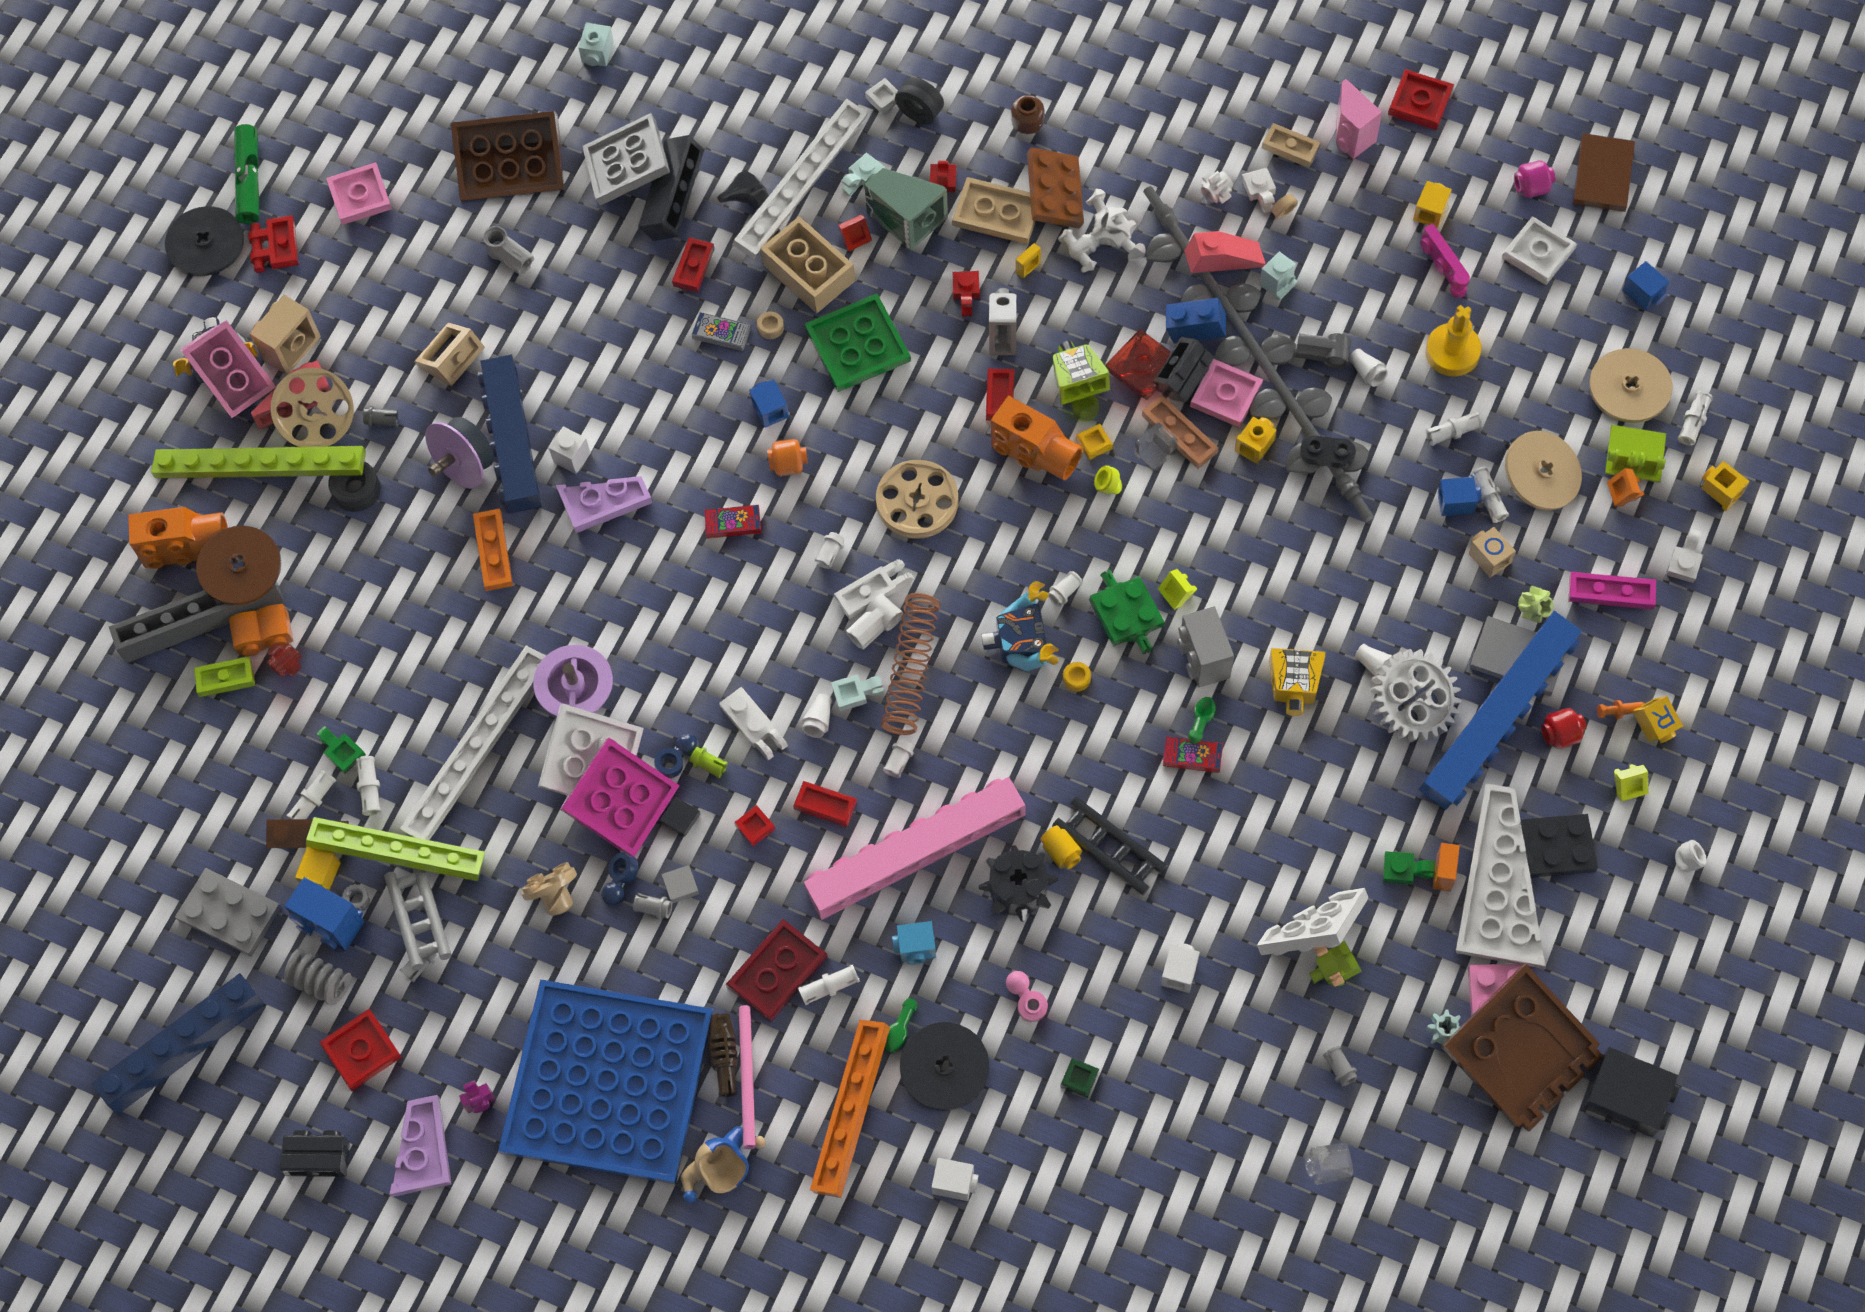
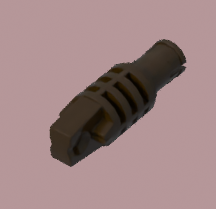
M729 1013L712 1014L709 1027L711 1065L713 1070L717 1072L718 1096L725 1097V1094H727V1097L736 1096L738 1092L734 1069L737 1068L738 1059Z

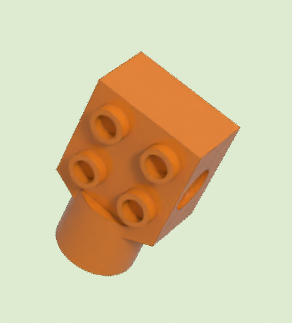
M1009 395L991 419V446L999 454L1011 456L1025 468L1031 467L1036 471L1043 469L1063 481L1067 480L1077 467L1083 453V447L1067 439L1055 420Z
M178 507L128 514L129 544L143 566L151 569H158L163 567V565L170 564L186 565L191 561H197L200 550L207 540L217 532L228 528L226 518L222 512L200 515L188 508Z

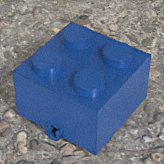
M305 877L284 906L290 913L289 919L297 924L296 928L307 936H311L314 933L321 937V943L333 950L339 947L346 951L365 923L362 918L363 912L357 911L351 902Z

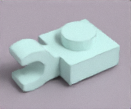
M865 153L849 167V174L841 180L845 184L842 190L849 196L852 195L861 185L864 186L870 175L878 173L885 166L868 153Z
M857 674L831 682L840 711L866 704V695L875 696L884 693L880 676H874L860 682L859 675Z

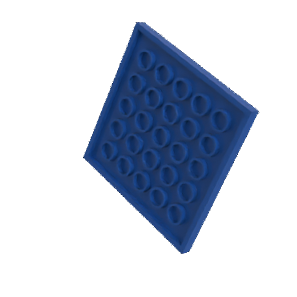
M540 979L498 1149L499 1153L676 1185L708 1041L711 1015L714 1014L713 1009Z

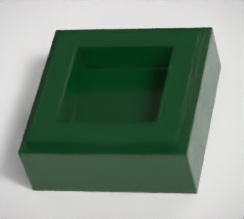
M1071 1058L1060 1087L1088 1098L1098 1076L1099 1068Z

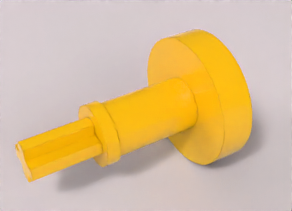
M1462 305L1458 306L1455 316L1450 318L1448 323L1435 328L1428 338L1425 351L1426 358L1430 366L1440 374L1452 377L1462 376L1472 371L1479 361L1482 349L1481 341L1472 330V323L1470 321L1472 310L1469 306L1463 308Z

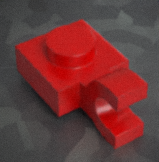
M979 271L952 272L953 300H961L962 317L972 316V299H980Z

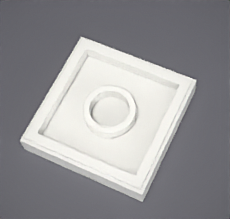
M1532 216L1503 252L1502 258L1547 285L1576 249L1577 243Z

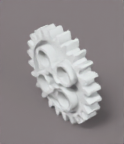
M1409 649L1403 652V654L1401 652L1394 654L1393 658L1390 657L1384 661L1385 666L1382 665L1376 669L1380 675L1373 677L1372 681L1378 684V686L1371 688L1370 692L1377 694V698L1370 702L1379 705L1374 715L1382 714L1384 716L1380 724L1388 722L1390 724L1389 733L1399 730V739L1408 734L1409 742L1417 740V737L1420 742L1428 740V737L1434 739L1438 737V733L1446 732V725L1454 724L1455 721L1451 716L1459 714L1460 711L1453 706L1461 703V699L1454 697V694L1461 691V689L1452 685L1457 680V677L1449 678L1447 675L1451 667L1441 668L1442 658L1433 662V653L1423 657L1421 649L1416 651L1414 655L1412 650ZM1413 671L1419 673L1420 682L1414 678ZM1430 680L1433 681V685L1419 694L1415 701L1407 704L1401 711L1398 710V706L1415 695L1417 690L1426 686ZM1393 687L1399 690L1400 699L1394 695ZM1431 693L1436 695L1438 704L1432 701ZM1411 709L1417 713L1418 721L1412 718Z

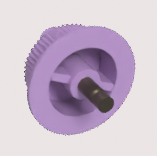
M567 645L550 652L539 663L533 680L534 692L538 702L546 711L555 716L558 715L561 704L597 713L599 708L608 699L613 685L612 671L605 657L595 649L584 645Z

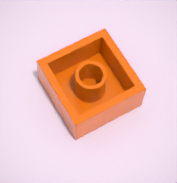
M1441 843L1436 855L1433 889L1451 892L1456 880L1460 845Z

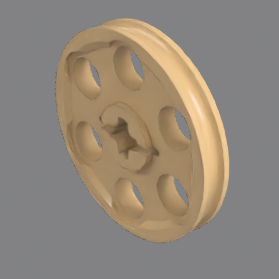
M320 368L296 370L284 377L274 390L271 399L273 423L278 432L287 441L298 447H328L340 440L352 423L354 405L350 391L339 377L327 370ZM326 376L332 380L333 386L330 391L321 392L318 390L316 383L320 377ZM294 378H300L305 383L304 390L299 394H295L289 389V383ZM342 399L346 401L348 410L345 414L337 415L333 412L332 404L335 400ZM299 400L305 404H312L313 401L318 402L317 408L327 414V416L316 413L308 416V410L297 401ZM282 402L290 403L293 408V413L287 418H282L277 414V406ZM330 423L335 427L336 434L333 438L324 439L320 435V428L323 424ZM297 425H304L308 429V436L302 441L296 440L292 435V430Z
M927 460L905 461L892 467L881 478L876 491L877 511L882 522L891 531L900 536L913 539L931 537L943 531L954 519L958 509L957 485L950 473L934 462ZM911 470L917 474V477L912 481H906L901 477L905 471ZM937 475L942 477L944 481L939 486H932L928 482L929 478ZM921 486V499L918 501V503H916V509L914 511L913 499L916 498V495H918L919 487ZM887 489H895L898 495L894 499H887L883 496V493ZM940 499H948L952 503L948 509H940L936 504ZM895 512H902L906 515V519L903 522L896 523L891 520V516ZM922 517H929L932 519L933 524L928 528H922L918 525V520Z

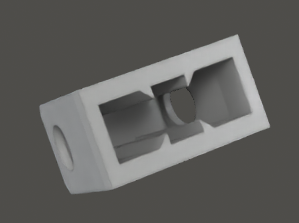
M1000 288L989 296V355H1016V295L1006 288ZM998 325H1007V332H999Z

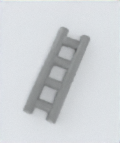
M412 868V874L397 879L395 872H388L384 875L412 970L422 969V958L439 953L441 960L449 959L452 956L426 872ZM417 884L421 896L404 901L401 890ZM424 907L427 919L411 924L408 912ZM431 930L435 942L418 948L415 935Z

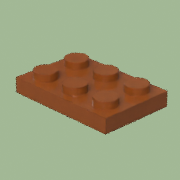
M1031 147L1027 152L1032 220L1080 229L1084 224L1079 156Z

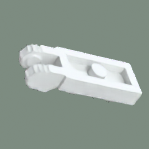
M899 559L891 562L883 568L881 566L834 593L836 601L849 620L865 611L870 602L878 595L883 594L887 598L913 581L914 577L909 572L894 580L889 578L903 569L905 564L902 560Z
M742 687L719 703L720 708L749 743L754 748L756 747L767 760L774 757L772 750L763 742L768 737H771L782 750L788 746L773 723Z

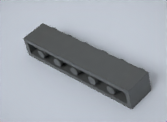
M278 582L275 583L266 595L244 605L221 603L203 590L108 627L117 652L125 663L228 625L230 624L229 617L235 614L256 611L269 605L283 604L285 602Z

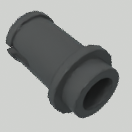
M374 406L364 408L363 423L368 424L369 427H373V425L397 427V409H374Z

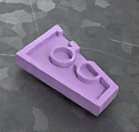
M642 476L610 479L607 483L600 484L582 482L580 486L566 487V484L556 485L576 533L652 503Z
M438 1095L408 1101L401 1133L402 1140L399 1156L396 1158L394 1182L391 1184L390 1189L392 1197L452 1185L440 1098Z

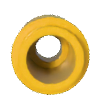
M1056 825L1042 835L1040 841L1043 843V849L1060 869L1065 867L1071 869L1080 862L1082 849L1065 829H1061Z

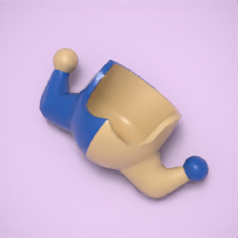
M736 1126L724 1138H713L700 1146L696 1153L695 1161L681 1174L686 1203H693L697 1199L694 1185L698 1181H703L715 1193H725L736 1188L748 1174L749 1164L740 1150L743 1145V1127ZM755 1136L756 1148L762 1149L765 1147L766 1140L762 1136Z

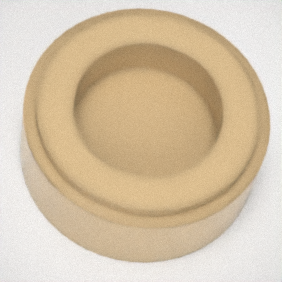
M1288 194L1278 200L1271 211L1277 218H1283L1296 208L1298 201L1293 194Z
M771 311L761 314L757 319L758 333L765 339L779 337L784 330L782 317L778 313Z

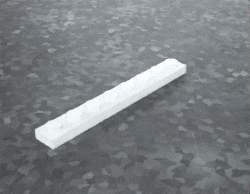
M846 99L741 230L732 245L754 260L761 252L760 248L773 237L866 119L868 113Z
M527 645L525 646L400 827L403 834L425 840L431 839L533 690L535 671L545 655Z

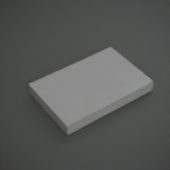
M1488 616L1469 668L1502 679L1537 632ZM1566 653L1564 654V656L1561 658L1560 661H1562V662L1564 661V658H1565ZM1560 670L1555 677L1549 674L1544 682L1548 686L1543 694L1552 695Z

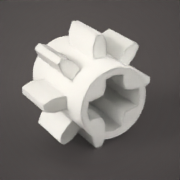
M1210 171L1202 178L1204 182L1200 190L1208 202L1217 203L1220 201L1223 204L1232 197L1230 192L1232 191L1231 188H1233V182L1225 172L1219 173L1217 171L1214 173Z

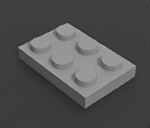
M205 868L175 918L179 922L252 957L282 907L279 903Z

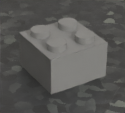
M1213 606L1183 615L1182 625L1178 628L1180 638L1177 639L1180 653L1187 656L1189 663L1186 664L1190 679L1196 680L1198 688L1230 679L1234 654L1216 607Z

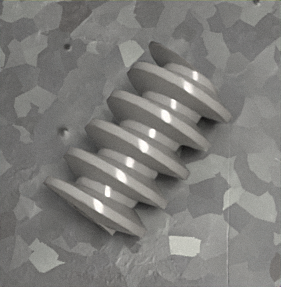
M296 949L289 958L285 968V983L290 986L294 985L298 990H305L306 994L315 995L316 999L325 1000L329 1005L339 1002L350 987L351 973H347L342 978L343 969L337 968L332 973V964L327 963L322 968V959L317 958L312 963V954L308 953L303 957V950Z

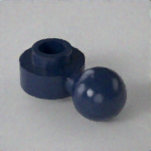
M683 734L677 739L675 749L664 748L660 750L654 758L655 769L669 779L678 776L683 769V757L691 756L695 748L699 746L697 738L692 734ZM666 763H672L674 765L672 768L664 767Z
M623 852L617 853L610 860L608 872L612 881L607 883L601 891L602 899L609 905L619 904L623 900V883L632 881L638 872L637 859Z

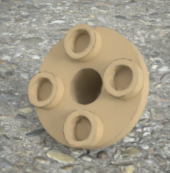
M566 862L556 866L551 874L543 876L540 873L532 876L527 880L528 885L522 888L521 894L523 899L528 901L540 897L547 913L552 916L566 912L572 907L573 900L565 885L577 876L574 867H570L569 863Z

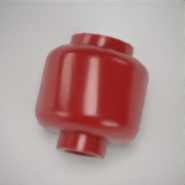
M1564 708L1546 715L1544 724H1541V733L1545 742L1556 749H1563L1580 743L1583 739V731L1587 729L1584 717L1581 714H1576L1571 708Z

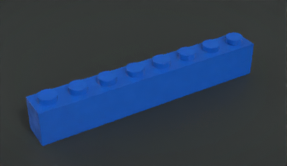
M1553 611L1418 790L1445 810L1452 803L1458 806L1467 794L1463 790L1467 783L1471 782L1474 784L1484 770L1480 768L1485 760L1490 763L1500 749L1496 746L1501 738L1506 741L1516 729L1512 725L1517 717L1523 719L1532 708V705L1528 702L1533 696L1539 698L1548 686L1544 681L1549 674L1555 677L1564 663L1560 660L1564 654L1567 653L1570 656L1580 644L1577 637L1582 630L1556 611Z

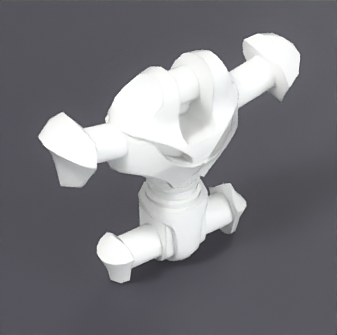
M1095 189L1093 195L1086 201L1089 206L1094 205L1097 212L1094 214L1095 228L1092 230L1093 232H1090L1089 235L1083 234L1081 238L1076 240L1072 234L1073 229H1064L1063 233L1058 237L1059 242L1065 241L1067 244L1069 255L1081 263L1083 266L1081 271L1083 273L1094 270L1097 262L1092 261L1088 255L1095 252L1097 247L1100 246L1099 244L1110 245L1117 249L1122 246L1129 253L1128 260L1144 257L1146 253L1144 244L1138 243L1135 245L1130 240L1131 234L1137 227L1134 220L1128 221L1125 218L1128 215V211L1124 208H1106L1104 204L1106 193L1101 189Z

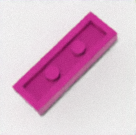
M1571 572L1569 575L1568 602L1653 610L1656 605V580Z

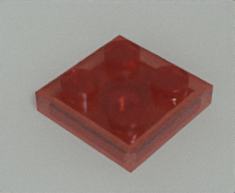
M1139 329L1105 364V367L1111 375L1147 401L1158 389L1153 380L1171 354V351Z

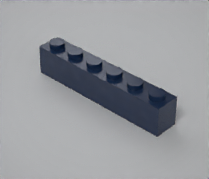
M510 354L481 360L482 371L477 372L480 387H485L486 394L481 396L484 410H489L490 417L486 418V424L489 434L493 433L494 441H490V446L493 451V457L498 458V464L494 465L497 481L502 480L503 488L498 489L501 504L507 505L510 514L540 508L542 504L517 368L513 356Z
M239 973L91 1084L106 1105L119 1115L265 1004L242 974Z

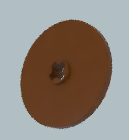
M251 526L229 527L214 534L203 545L197 558V577L205 592L213 599L229 605L248 604L260 599L273 588L281 571V555L273 539L262 530ZM242 560L245 566L238 567L236 570L233 564H239Z

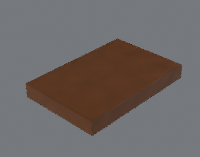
M1582 133L1572 204L1625 212L1628 203L1635 141Z

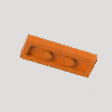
M494 509L474 513L473 519L485 590L491 591L513 586L501 510Z

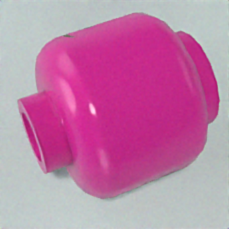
M1541 160L1522 164L1519 166L1518 171L1514 173L1516 191L1522 193L1527 198L1547 194L1551 190L1552 183H1555L1553 168L1548 167Z

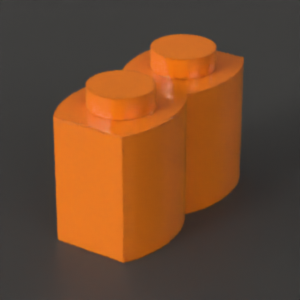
M284 604L269 605L256 611L242 612L229 617L233 646L239 655L255 656L266 648L282 649L294 641L289 613Z

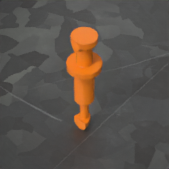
M1615 700L1613 706L1599 704L1597 706V715L1599 718H1605V715L1614 714L1616 719H1622L1624 715L1633 714V710L1645 703L1622 704L1620 700Z

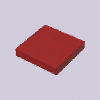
M1405 69L1389 107L1388 115L1437 130L1452 94L1454 84Z
M370 1009L319 1042L351 1091L402 1058Z

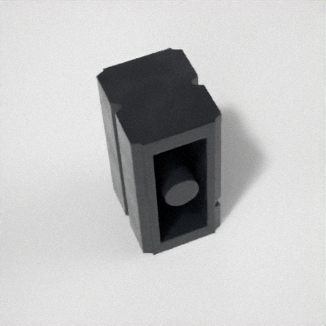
M1181 337L1153 380V383L1163 390L1162 392L1170 399L1187 402L1188 399L1194 396L1196 392L1195 387L1200 379L1209 371V365L1214 356L1204 349L1197 340Z
M295 1130L293 1135L283 1136L280 1171L285 1176L346 1177L349 1141L345 1136L341 1135V1132L335 1130L323 1131V1135H312L310 1131Z

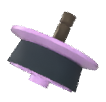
M454 417L448 424L435 422L426 429V444L430 455L435 461V464L428 468L430 475L436 477L443 472L462 487L469 489L478 487L483 481V470L490 467L494 459L490 443L481 430L472 422L462 417Z

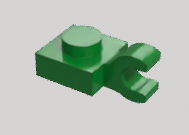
M325 726L316 733L320 737L319 740L328 747L324 751L325 756L344 774L356 765L357 758L360 759V757L366 755L345 733L337 738Z
M1385 851L1383 883L1412 885L1413 877L1427 879L1434 877L1435 861L1421 860L1414 862V853Z

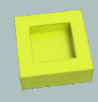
M1178 569L1170 571L1158 588L1174 610L1182 607L1197 590L1195 585L1191 586L1186 580L1188 576L1181 574Z
M1629 765L1627 770H1614L1617 796L1621 802L1649 794L1648 771L1644 765Z

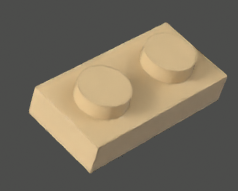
M1273 123L1262 142L1261 149L1309 168L1320 149L1321 142Z

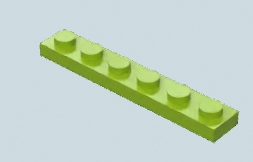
M316 817L313 818L306 839V847L474 881L479 879L485 856L484 851Z

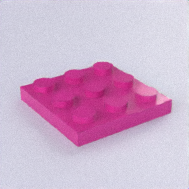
M607 738L560 810L623 853L635 857L679 785L611 738Z

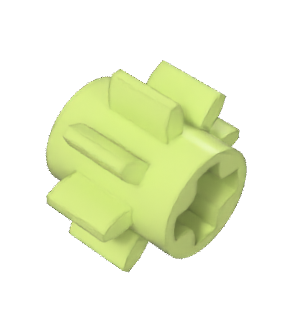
M1531 586L1530 592H1522L1518 602V607L1523 612L1522 618L1541 623L1542 617H1549L1554 607V602L1549 597L1550 591Z

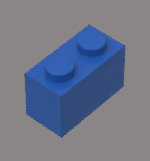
M1219 298L1166 305V330L1174 344H1177L1181 337L1197 341L1226 337V312Z

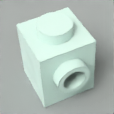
M592 23L585 24L578 46L582 63L591 66H607L614 43L611 26Z

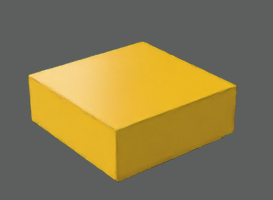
M1035 243L1016 258V274L1021 278H1025L1041 264V248Z
M1100 423L1076 434V440L1083 447V452L1088 460L1113 449V444Z

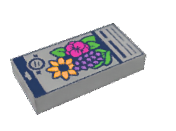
M699 312L691 335L692 339L743 351L751 331V326L747 323Z

